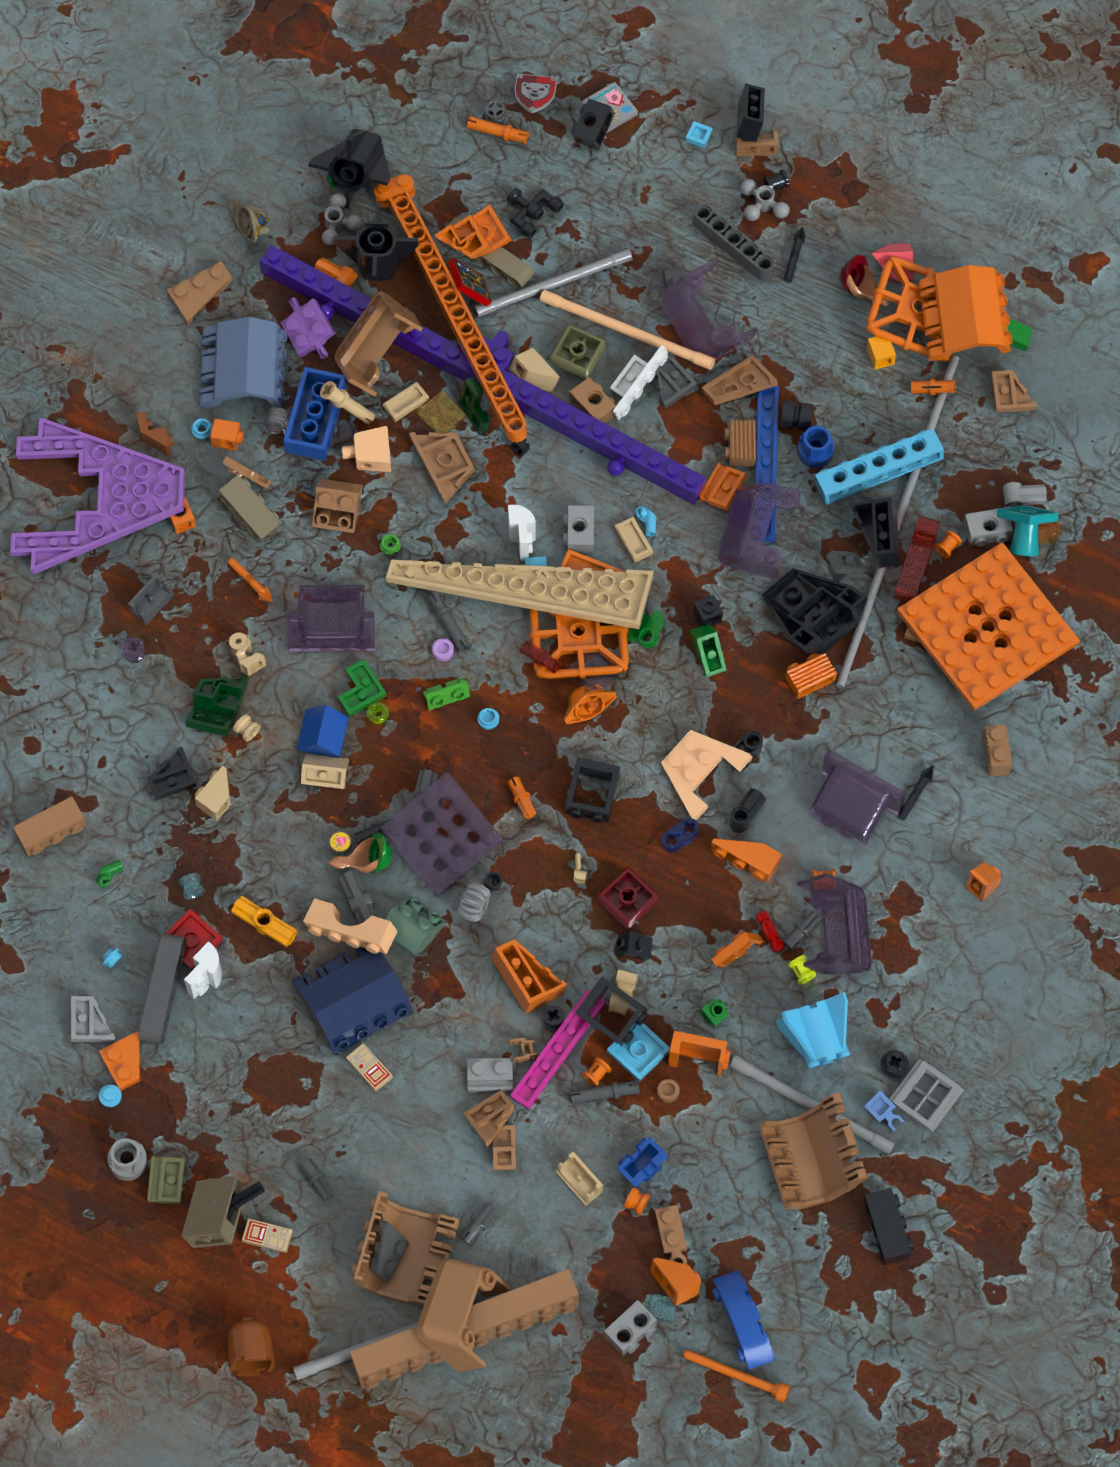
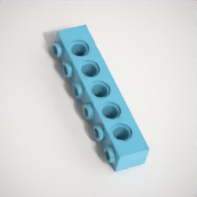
M934 429L922 430L910 438H902L897 443L878 448L877 451L861 454L854 460L843 461L836 467L821 470L818 474H815L816 486L825 505H828L944 459V449ZM915 448H921L922 450H921V451H915L914 449H915ZM895 456H902L903 458H901V459H896V458H894V457H895ZM878 463L883 464L880 467L875 466ZM857 471L863 472L862 474H855ZM843 479L844 481L836 482L835 480Z

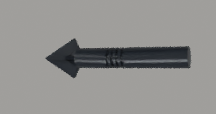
M803 227L794 234V244L784 276V281L788 283L792 282L802 243H805L806 237Z
M934 765L921 771V778L897 815L899 819L903 821L906 819L927 783L932 782Z

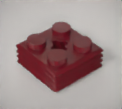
M629 867L623 870L597 895V901L626 929L632 927L658 902L659 895ZM624 896H626V897L632 896V900H631V901H625V900H624Z

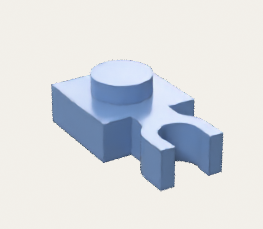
M881 1090L864 1106L879 1122L885 1118L893 1131L896 1130L892 1125L893 1119L897 1118L902 1123L904 1122L901 1116L895 1115L892 1112L896 1106Z

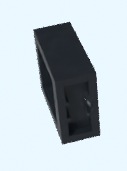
M577 757L565 805V814H569V816L577 819L582 817L589 818L596 823L609 822L620 776V766ZM580 775L611 781L605 808L573 802Z
M601 977L578 1008L576 1014L622 1047L624 1043L629 1044L635 1035L633 1031L637 1025L641 1026L648 1017L646 1014L648 1010L607 979ZM608 989L637 1009L618 1036L590 1017V1014Z

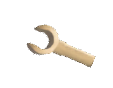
M576 853L573 881L585 884L587 871L581 870V855Z

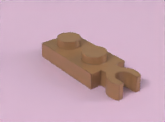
M674 1205L655 1209L664 1256L671 1254L670 1261L680 1260L683 1264H687L686 1257L681 1254V1252L687 1251L678 1206Z

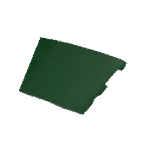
M242 675L240 679L229 680L227 677L200 679L193 692V708L185 721L186 727L227 737L242 703L249 676Z

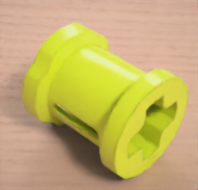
M805 955L795 958L788 964V967L793 969L797 975L799 985L809 982L816 976L815 971H812L807 964Z

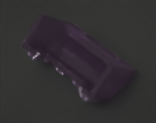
M771 483L739 487L735 492L719 548V563L725 568L778 581L782 556L777 549L764 546L774 507L791 510L796 505L799 506L801 491Z

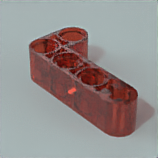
M919 515L893 599L908 602L918 595L938 534L940 521Z

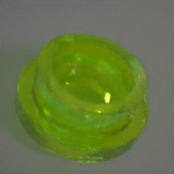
M376 702L368 707L367 717L372 723L381 724L388 719L389 710L385 704ZM379 711L382 715L375 716L374 713Z

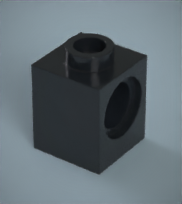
M714 594L694 602L693 614L700 626L710 624L713 627L722 623L723 611Z

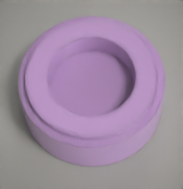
M438 639L432 646V654L438 661H448L454 654V646L448 639Z

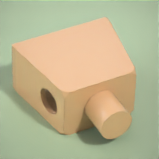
M387 426L355 433V445L342 446L343 459L356 458L358 470L391 472Z

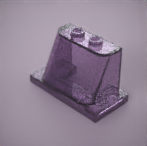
M299 585L298 612L287 613L288 652L375 651L374 612H365V585Z
M828 750L824 756L822 774L826 775L827 778L810 807L809 814L820 819L825 826L840 830L843 836L854 838L867 845L888 811L895 815L899 814L903 807L906 793Z

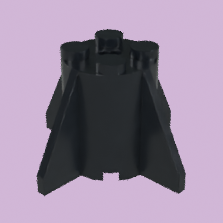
M352 129L342 143L311 158L308 167L328 171L331 180L334 178L337 182L336 186L345 190L347 200L345 208H349L354 193L359 191L360 188H364L368 181L385 186L390 182L383 144L381 143L382 138L380 135L366 130Z
M376 202L375 221L365 223V226L357 230L356 236H334V244L357 264L362 278L371 281L391 280L397 271L398 265L418 247L419 243L418 238L397 237L395 230L389 227L388 223L381 221L380 202Z

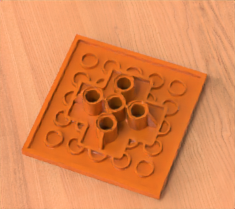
M1003 542L897 608V613L973 711L979 709L1080 643L1079 638ZM970 612H976V613H978L979 615L970 614ZM1001 617H1006V618L1009 619V621L1006 620V619H1002V620H1001L1000 618H1001ZM988 628V629H990L992 632L987 631V630L984 631V630H982V629ZM970 639L973 640L974 643L966 642L965 640ZM995 645H1002L1005 648L996 647Z

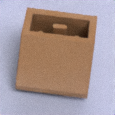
M320 479L316 486L312 527L355 533L363 485Z

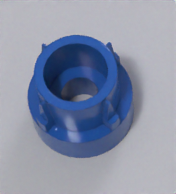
M824 425L812 426L805 433H802L797 451L800 461L808 467L821 468L832 460L834 441L830 432L824 428Z

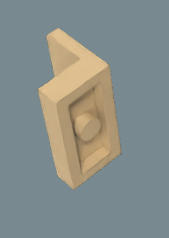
M306 754L302 763L301 784L345 789L349 759Z

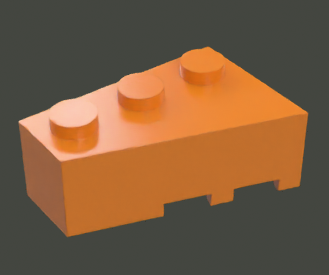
M515 939L495 948L492 961L525 1014L564 995L568 984L554 976L547 966L544 967L535 959V956Z

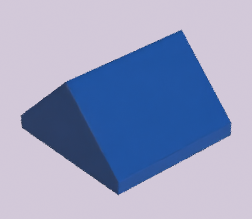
M328 705L306 709L297 751L340 758L349 717Z

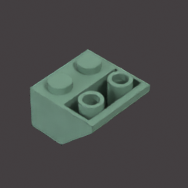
M412 896L393 907L385 919L391 921L398 931L394 940L414 955L426 949L447 922L441 918L439 913L430 910L423 905L422 901Z

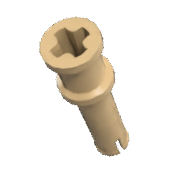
M328 381L322 386L320 396L325 400H330L335 407L344 408L367 425L370 424L367 418L371 421L374 420L375 414L372 411H369L350 398L348 392L337 388L334 382Z

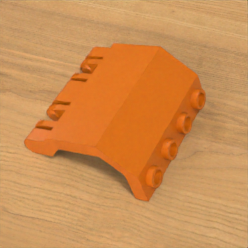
M967 265L936 273L932 277L919 280L921 298L936 297V300L922 304L925 335L927 337L941 335V339L927 343L928 359L930 361L945 359L955 352L978 346L997 347L1003 354L1011 352L1010 344L1013 343L1011 333L1008 332L1010 318L1005 310L1007 297L1003 293L1002 286L1005 285L1002 273L1000 274L994 267Z

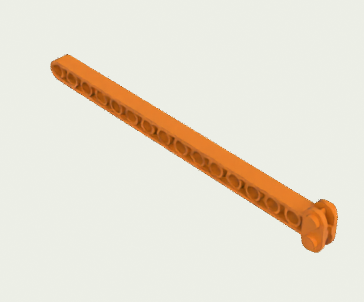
M402 174L390 178L387 186L377 184L374 188L376 202H380L381 208L391 209L404 237H420L418 238V247L413 251V254L506 437L512 442L523 441L527 437L526 420L412 200L415 195L413 178Z

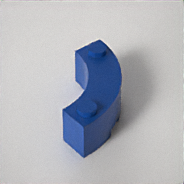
M739 1270L713 1279L715 1288L712 1289V1294L716 1303H721L732 1327L739 1347L736 1350L739 1361L741 1363L745 1362L749 1370L774 1361L775 1358L767 1333H765L761 1322H757L761 1319L755 1302H752L748 1292L749 1289Z

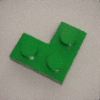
M365 659L345 669L346 674L355 687L338 696V701L349 717L387 696L386 691Z

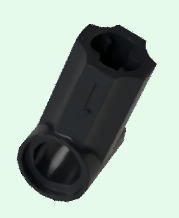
M750 788L739 805L732 809L730 827L734 832L743 833L749 828L750 822L766 801V797L762 792ZM742 817L745 821H737L735 818Z

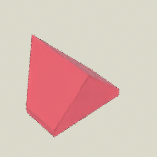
M910 243L888 244L872 253L882 268L891 256L913 262V250ZM902 267L909 282H913V271ZM891 269L889 277L892 283H899L900 281L894 270Z

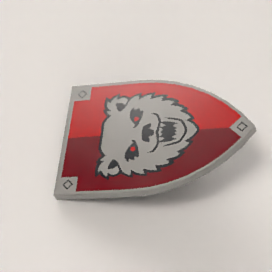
M517 74L515 83L516 100L530 113L542 110L555 97L558 77Z

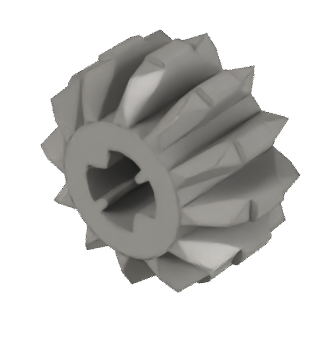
M472 883L468 885L459 904L458 911L460 916L468 921L477 922L481 920L490 901L491 894L489 889L481 884Z

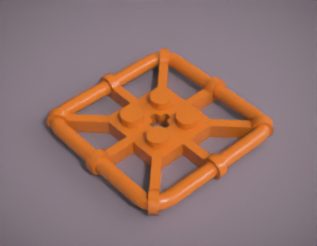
M891 256L883 267L877 288L874 289V298L867 317L866 330L876 337L901 346L903 350L908 351L909 349L928 357L927 347L912 342L916 329L922 332L926 331L923 311H917L914 306L919 304L922 309V304L936 300V297L921 298L919 286L909 282L902 267L925 276L924 278L932 277L938 272H935L931 267L925 268L903 258ZM891 269L894 270L903 287L901 295L885 290ZM882 299L897 304L895 314L875 321ZM895 321L910 326L906 339L879 328ZM939 336L930 337L932 341L940 339ZM948 357V358H945V359L938 360V361H942V362L948 361V360H949V357Z
M529 609L531 629L529 640L532 642L533 666L536 676L540 679L569 677L585 679V676L624 673L628 669V627L619 625L600 626V622L547 612L556 619L557 629L539 630L538 610ZM576 628H580L583 632L585 631L581 636L573 634V632H576ZM618 634L620 658L602 645L601 635ZM557 638L558 649L542 665L540 640ZM599 652L612 662L614 666L585 668L583 653ZM578 654L579 668L549 670L562 655Z

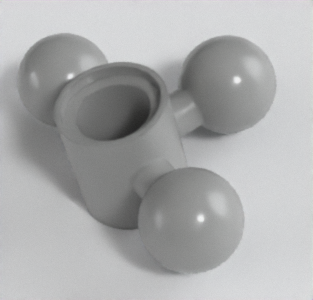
M746 179L741 183L740 189L744 195H754L756 197L755 205H748L744 210V216L747 220L755 221L760 217V211L768 212L772 208L777 218L782 219L788 216L790 212L789 206L785 202L777 203L774 201L775 192L772 187L763 185L757 189V185L752 179Z
M341 193L332 195L330 199L331 206L324 213L327 230L322 234V241L329 246L334 245V236H338L337 232L341 231L344 225H347L352 231H357L363 226V220L357 214H352L348 218L343 217L342 209L346 206L347 200Z

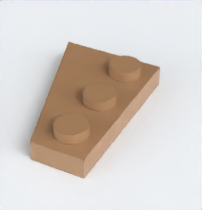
M221 261L167 289V294L187 325H189L193 321V317L198 312L201 313L206 308V304L212 298H216L232 282V276Z
M751 355L701 387L702 393L714 405H718L778 386V381Z

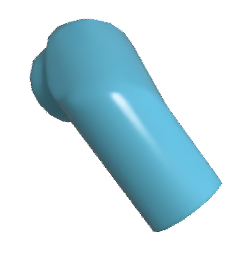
M637 507L635 515L645 524V535L655 536L656 515L646 507Z

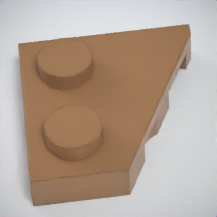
M1013 370L991 372L996 413L1036 411L1037 403L1028 396L1027 389L1019 382Z
M500 1090L463 1114L484 1144L489 1146L514 1111V1106L505 1093Z

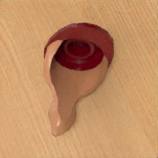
M855 255L841 269L839 279L846 292L859 298H868L873 302V292L875 289L874 274L869 269L865 256ZM882 299L880 305L887 307L888 300Z

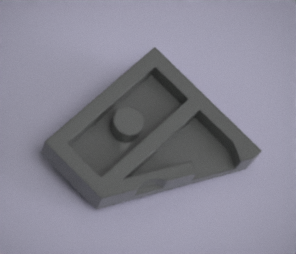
M671 354L668 355L666 362L655 371L664 409L697 387L695 380Z
M381 1220L379 1223V1227L383 1228L380 1242H375L374 1257L372 1258L370 1271L381 1281L388 1283L409 1242L389 1222Z

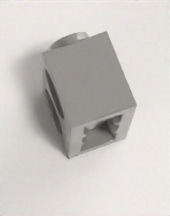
M637 1300L604 1330V1338L622 1356L627 1352L632 1354L639 1347L640 1344L638 1342L642 1338L648 1339L656 1331L657 1319ZM643 1318L647 1323L645 1326L639 1327L635 1325L634 1320ZM625 1333L630 1339L627 1342H620L617 1336Z

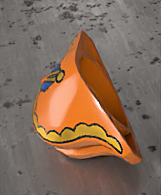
M599 684L594 686L584 685L576 688L568 698L569 706L564 715L565 723L572 724L587 721L598 716L617 698L615 692L603 690Z

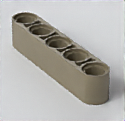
M454 217L448 225L451 224L453 226L461 221V219ZM503 247L473 259L518 290L522 289L535 274L528 264Z

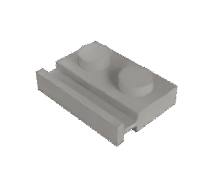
M512 1058L467 1059L468 1093H495L500 1090L503 1092H513Z

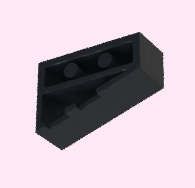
M892 497L849 503L878 567L884 568L900 565L897 509Z

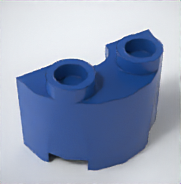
M650 1136L647 1139H641L636 1144L635 1148L637 1151L633 1155L626 1154L618 1163L620 1166L617 1169L636 1188H639L644 1180L648 1182L662 1168L661 1164L668 1160L669 1157Z

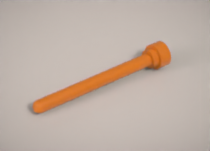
M690 1350L683 1352L685 1359L772 1393L775 1400L784 1403L788 1396L790 1385L785 1383H776L775 1385Z

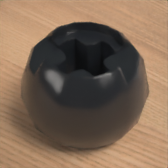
M892 1050L883 1055L880 1066L882 1072L887 1077L900 1078L908 1071L909 1061L903 1052ZM891 1061L899 1062L898 1068L890 1066Z

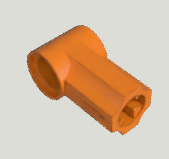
M324 258L319 259L314 267L349 287L358 278L357 273L350 267H340Z

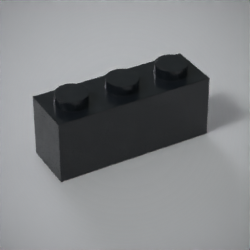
M745 83L738 102L736 138H740L743 141L757 142L764 119L765 88Z
M892 1188L866 1194L863 1202L883 1266L910 1259L911 1251L914 1250L911 1237H907L904 1230L907 1229L905 1217L903 1215L900 1216L898 1211L900 1207L898 1195H893Z

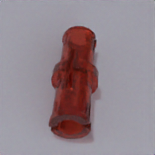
M525 641L521 645L520 653L534 660L533 662L536 665L544 666L552 673H556L561 668V661L550 656L545 649H540L529 641Z

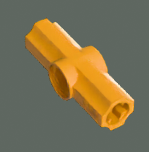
M243 896L236 900L231 910L232 914L256 928L258 933L269 936L286 948L291 945L298 933L295 928L275 917L270 910L262 909ZM266 918L270 920L266 925L259 924L261 919Z

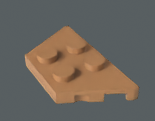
M416 432L409 433V438L443 503H447L474 472V466L456 433L439 434L429 432V435H416Z

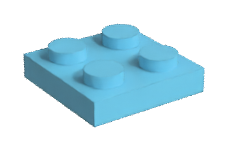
M644 1023L641 1026L637 1025L633 1033L635 1035L629 1044L624 1043L620 1047L614 1042L607 1048V1053L638 1082L670 1052V1047Z

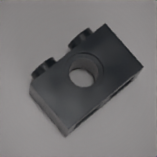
M588 98L587 103L581 108V116L578 123L576 122L573 126L572 136L577 143L599 150L615 112L611 106ZM591 121H596L593 126H588Z

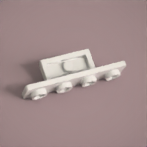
M661 345L648 363L634 355L610 387L613 393L622 398L613 410L614 417L617 420L628 414L634 399L637 400L641 396L643 387L647 382L650 383L653 380L657 368L666 362L668 352L665 346Z

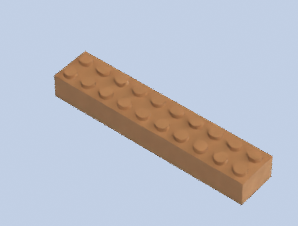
M569 1269L472 1305L466 1326L472 1330L475 1336L474 1346L482 1347L488 1344L490 1339L496 1337L503 1339L509 1336L511 1331L517 1329L523 1331L532 1327V1323L540 1320L544 1323L552 1320L554 1315L561 1312L568 1314L575 1311V1307L579 1304V1293ZM416 1327L350 1351L351 1362L361 1389L364 1387L367 1389L374 1388L380 1384V1381L385 1379L389 1381L398 1379L402 1376L401 1373L409 1370L411 1372L419 1371L427 1363L437 1364L444 1361L418 1338Z

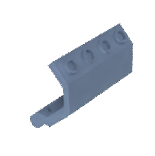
M253 317L218 322L217 325L203 328L202 345L215 348L202 351L201 383L205 385L214 384V386L200 389L201 407L220 406L225 400L246 396L266 399L274 408L283 407V399L285 398L284 380L286 378L284 361H286L285 342L287 341L285 330L276 322Z

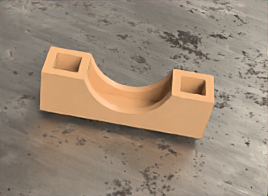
M315 898L303 920L309 929L308 931L315 936L324 935L335 942L341 940L354 948L364 947L374 954L378 952L387 954L398 932L391 921L372 915L359 925H343L340 921L341 914L334 904Z

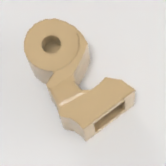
M234 633L230 636V650L236 656L241 672L250 676L266 666V660L262 654L255 652L249 656L252 651V645L247 635Z
M618 969L616 976L617 987L633 998L638 975ZM612 992L608 1011L626 1016L630 1004Z

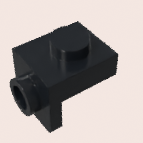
M633 931L621 934L616 941V956L621 958L628 955L644 961L649 960L653 938Z

